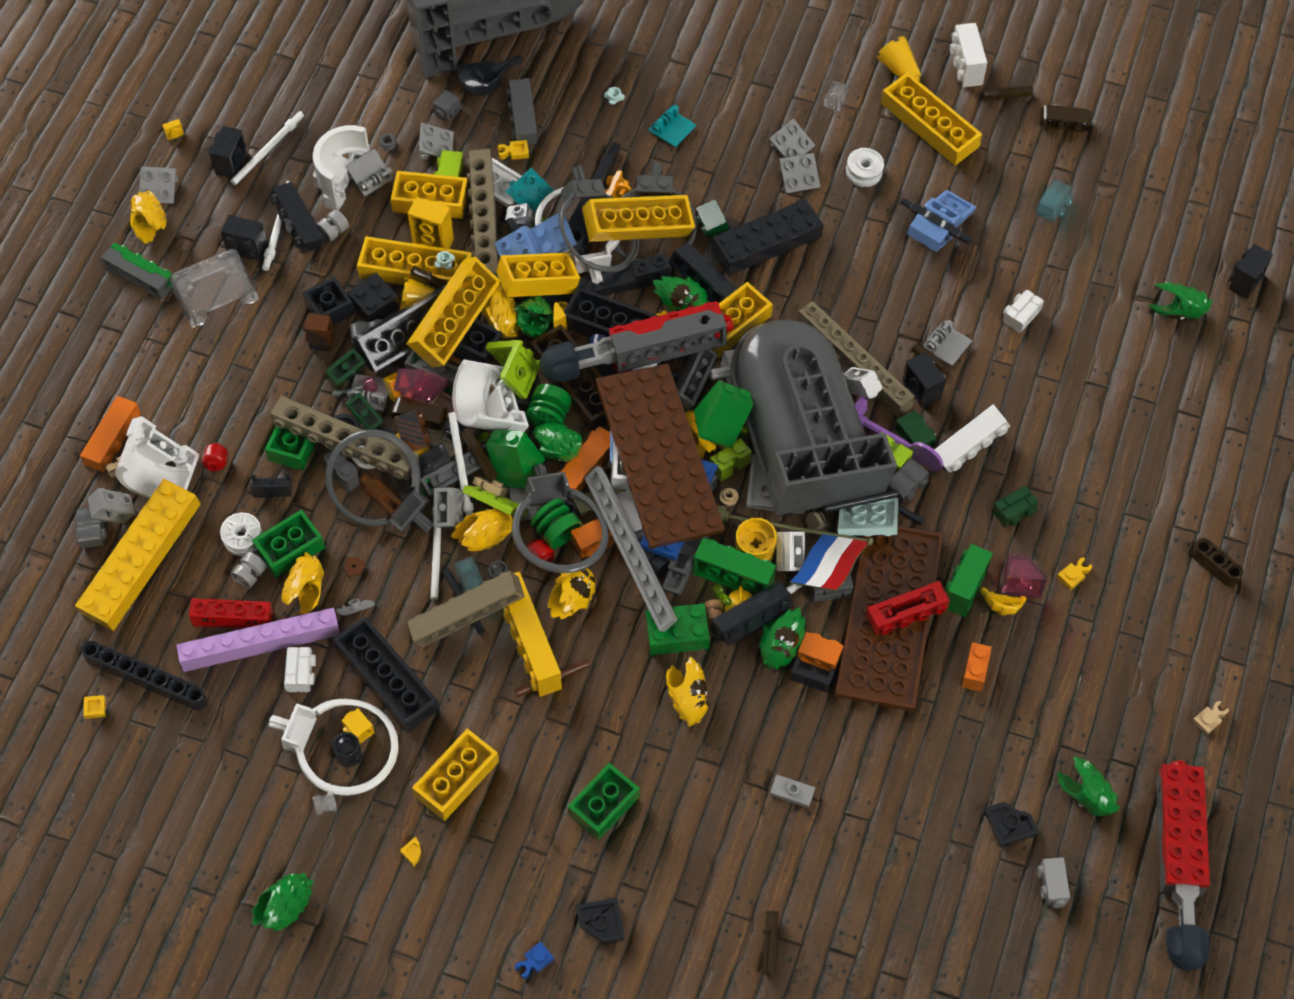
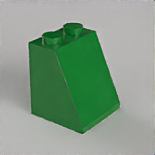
M718 381L694 409L699 438L732 448L753 407L751 393L746 389Z
M494 429L486 443L491 463L498 473L496 480L504 483L503 486L506 488L525 489L527 478L536 476L534 467L538 466V464H543L545 460L524 431Z

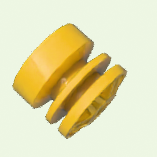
M762 518L745 520L739 525L736 532V550L750 553L761 560H773L776 554L777 533L774 526Z

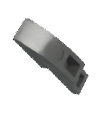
M702 538L685 541L677 560H671L668 566L669 572L662 586L664 591L678 596L682 595L693 569L694 555Z

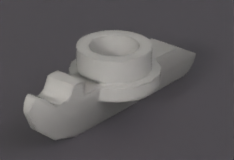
M352 599L348 602L349 606L345 607L343 605L341 609L337 608L336 611L341 615H350L373 607L375 603L372 600L360 601L359 599Z

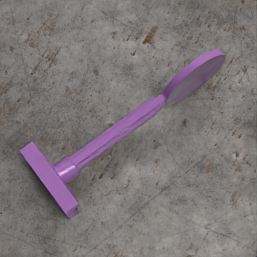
M863 397L858 399L855 407L862 427L876 434L886 433V435L894 439L896 444H902L912 450L914 460L927 469L936 472L942 469L944 465L943 460L934 449L920 442L910 444L901 437L868 420L864 416L867 411V399Z

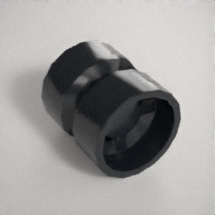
M643 549L659 580L669 570L668 566L671 561L666 557Z
M344 732L336 736L333 741V750L338 763L348 768L359 764L362 759V750L356 735Z

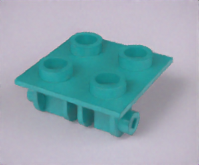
M673 105L653 123L648 131L676 148L697 125L678 114V106Z
M530 168L517 181L512 180L509 183L510 187L505 192L518 204L527 203L531 210L536 211L543 199L555 190L534 169Z

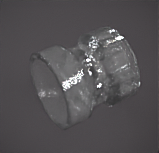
M333 791L326 793L323 797L320 795L313 796L317 816L323 815L325 811L331 813L338 811Z

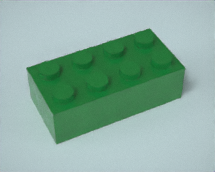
M702 538L694 555L693 575L732 590H738L739 586H742L743 590L749 591L754 596L774 584L776 565L769 560L758 559L750 553L737 551L732 546L721 545L713 539Z

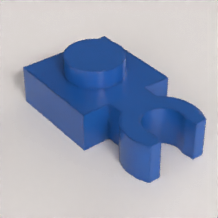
M539 942L524 954L526 961L516 963L514 968L516 971L520 968H525L526 971L521 977L526 979L529 977L532 969L538 973L550 964L554 957L542 942Z

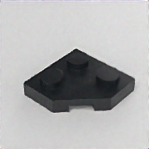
M1005 802L984 808L985 816L999 848L1038 836L1039 834L1030 813L1021 812Z
M618 898L576 905L579 927L603 944L625 941Z

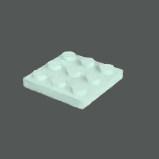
M898 498L839 510L838 534L847 536L897 535Z

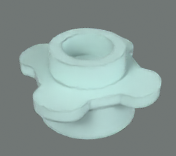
M611 87L604 93V97L609 100L611 105L624 100V95L621 94V90L618 87Z
M447 251L438 253L437 261L434 263L435 267L451 269L455 256Z

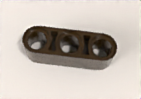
M1045 105L1041 108L1040 125L1048 129L1086 132L1091 126V112L1084 108Z
M397 397L390 416L394 419L396 416L415 410L420 411V414L424 415L426 421L424 428L439 431L443 427L448 411L438 405L405 397Z
M1200 538L1196 541L1191 551L1192 558L1224 585L1235 587L1243 575L1241 565L1207 538Z

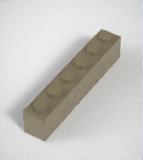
M511 571L502 572L498 577L486 580L480 586L468 589L464 594L452 597L448 602L434 606L423 614L416 615L413 619L407 621L413 642L421 647H425L524 598L519 577Z

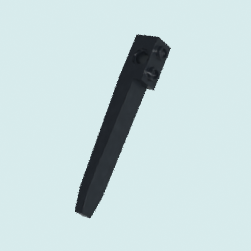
M613 142L592 178L601 179L604 187L606 179L610 176L620 153V143ZM591 197L581 198L568 222L577 243L573 248L580 256L585 255L587 242L590 243L582 208Z
M664 253L633 261L630 267L618 272L602 273L603 281L599 282V284L592 283L591 276L580 279L577 287L603 296L653 285V281L662 280V276L671 277V267L667 255ZM573 294L543 295L541 297L550 307H554L556 302L563 301L569 303ZM527 296V299L538 296Z

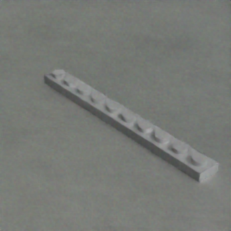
M597 466L585 477V480L659 631L665 632L678 619L603 468Z

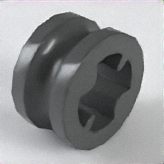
M386 133L380 137V145L384 150H392L396 146L395 137L392 134ZM391 140V143L385 144V141Z

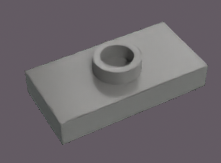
M776 775L770 795L809 808L816 787Z

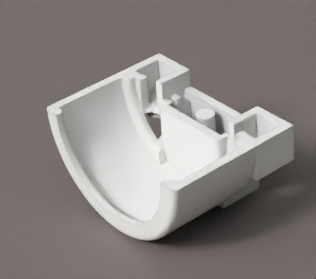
M354 125L334 128L325 133L314 147L313 162L315 171L313 179L315 187L320 188L323 192L325 207L339 211L346 200L344 189L352 179V176L345 166L370 151L366 128ZM349 153L348 159L343 157L342 154Z
M469 360L461 362L453 384L452 402L457 420L463 426L490 430V432H493L494 429L525 432L529 425L525 412L519 411L514 392L499 378L504 368L503 366ZM492 384L493 388L495 389L491 394H489V388Z
M140 416L132 419L126 436H128V439L115 470L118 481L130 491L147 499H150L163 478L187 490L200 454L187 445L180 446L155 430L156 425ZM173 461L176 467L168 466L165 464L167 462Z

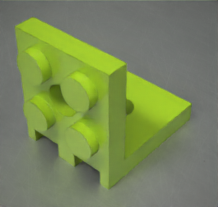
M522 340L488 342L485 349L504 367L499 378L520 399H527L540 369V360H536L533 357L534 353L530 349H525L522 346Z

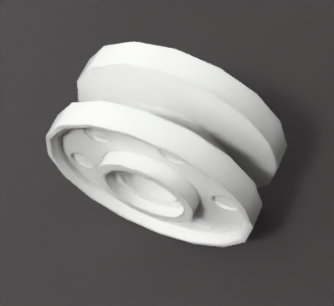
M869 148L854 150L847 159L846 176L854 185L860 187L873 186L882 177L884 160L875 150Z
M242 512L226 518L220 529L221 539L225 548L235 556H244L247 552H256L252 539L263 533L256 517Z

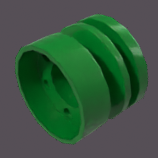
M537 385L531 398L532 402L528 405L525 413L527 422L533 427L545 422L564 424L566 414L572 403L571 396L568 392L555 385Z
M561 498L548 502L530 521V525L533 529H536L539 535L544 534L543 540L553 550L570 541L571 531L582 526V522L574 513L568 514L569 507L565 505Z

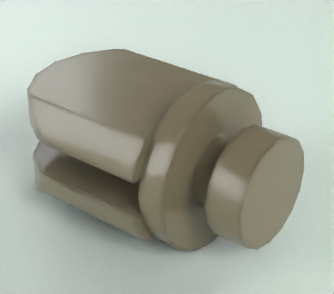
M810 512L807 514L805 521L809 529L828 532L829 524L822 512ZM813 534L814 536H818V538L822 536L818 534Z

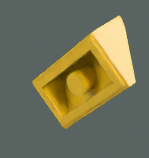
M556 302L554 303V328L562 325L567 331L566 315Z

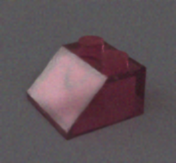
M398 369L394 391L401 393V397H412L414 400L422 402L433 401L450 384L451 380L424 369Z
M1009 554L1003 571L1001 593L1041 598L1047 576L1029 557L1021 554Z

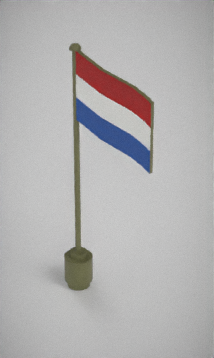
M717 505L723 525L729 519L743 522L748 520V518L731 516L730 512L727 511V507ZM770 522L774 527L822 535L810 550L800 571L790 581L793 584L837 591L846 581L854 563L867 545L873 544L872 538L864 539Z

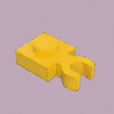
M527 140L512 141L510 146L498 145L499 159H506L508 156H511L512 160L529 158Z
M1084 557L1078 560L1076 567L1070 563L1057 574V578L1070 591L1084 580V574L1091 571V564L1088 567L1082 566L1085 561Z

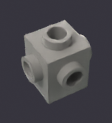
M527 203L507 207L506 220L513 217L516 226L521 228L525 225L528 228H532L535 214Z

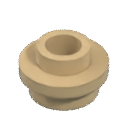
M732 488L722 490L719 496L720 502L727 507L735 505L739 498L737 491Z

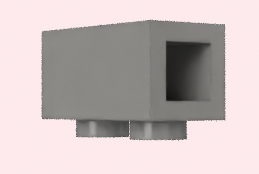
M1064 857L1043 859L1037 869L1038 878L1042 879L1043 886H1041V897L1045 899L1046 906H1052L1053 908L1064 907L1070 899Z

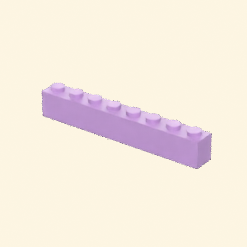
M330 608L176 644L179 662L183 671L186 672L335 637L340 634L335 610Z

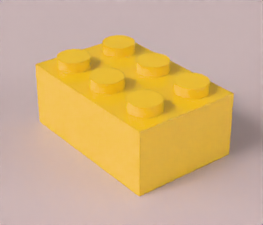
M416 197L408 211L412 243L449 249L454 241L450 208L444 204H437L428 199Z

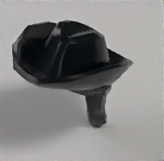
M516 55L499 63L492 61L467 63L458 67V77L467 91L477 96H486L496 91L501 85V75L506 73L511 67L520 64L523 58L520 55Z

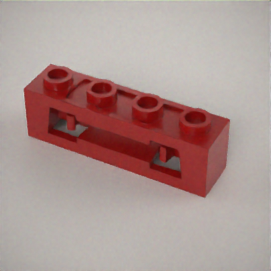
M940 581L867 607L866 617L875 635H885L895 628L907 627L911 622L923 621L930 615L944 613L948 609L950 600Z
M191 598L189 610L192 626L245 629L272 622L274 614L271 603L262 601Z

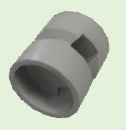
M336 209L327 214L326 219L322 218L316 223L324 237L323 240L328 243L337 238L338 233L342 234L349 228V223L345 216Z
M247 552L240 560L241 565L237 564L230 575L239 585L250 589L257 581L256 576H261L267 565L254 553Z

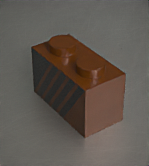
M308 313L307 320L303 322V331L306 333L305 341L308 342L309 349L331 352L335 337L331 317Z
M415 410L394 417L400 439L412 451L418 452L430 448L431 437L429 432L425 431L424 425L426 421L424 415L420 414V411Z

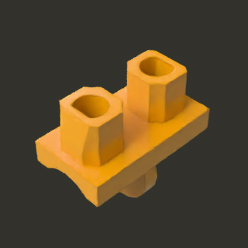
M617 171L615 176H608L606 179L609 189H605V192L614 198H621L632 190L629 182L622 177V171Z

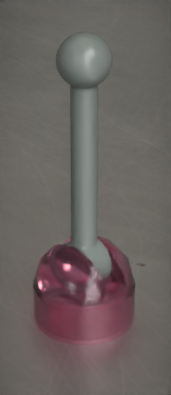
M369 377L364 380L361 386L342 391L335 390L332 395L338 398L352 389L356 391L364 389L366 392L378 391L375 378Z

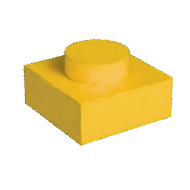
M179 119L162 125L167 140L184 135Z
M104 695L84 697L85 719L106 717V698Z

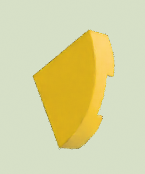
M416 837L400 850V853L413 867L416 866L421 856L420 843Z

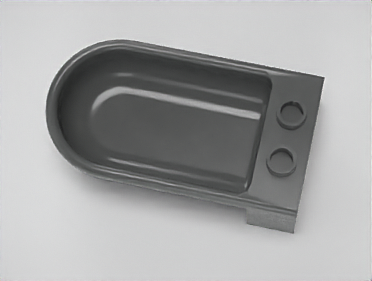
M407 0L412 40L424 76L430 77L458 70L456 47L558 22L575 12L584 0Z
M786 319L765 323L746 335L734 350L730 364V374L733 386L746 389L751 393L753 407L745 423L775 514L782 515L821 508L824 505L885 492L897 468L886 433L865 435L837 354L827 337L809 324Z

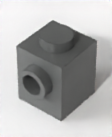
M445 90L433 102L434 114L439 119H444L448 122L460 110L459 97Z

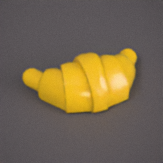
M985 587L980 589V593L991 607L990 609L1001 616L1016 614L1027 600L1025 596H1020L1019 598L990 592Z

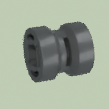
M502 561L492 562L488 568L489 580L496 578L502 572L508 571L507 565Z

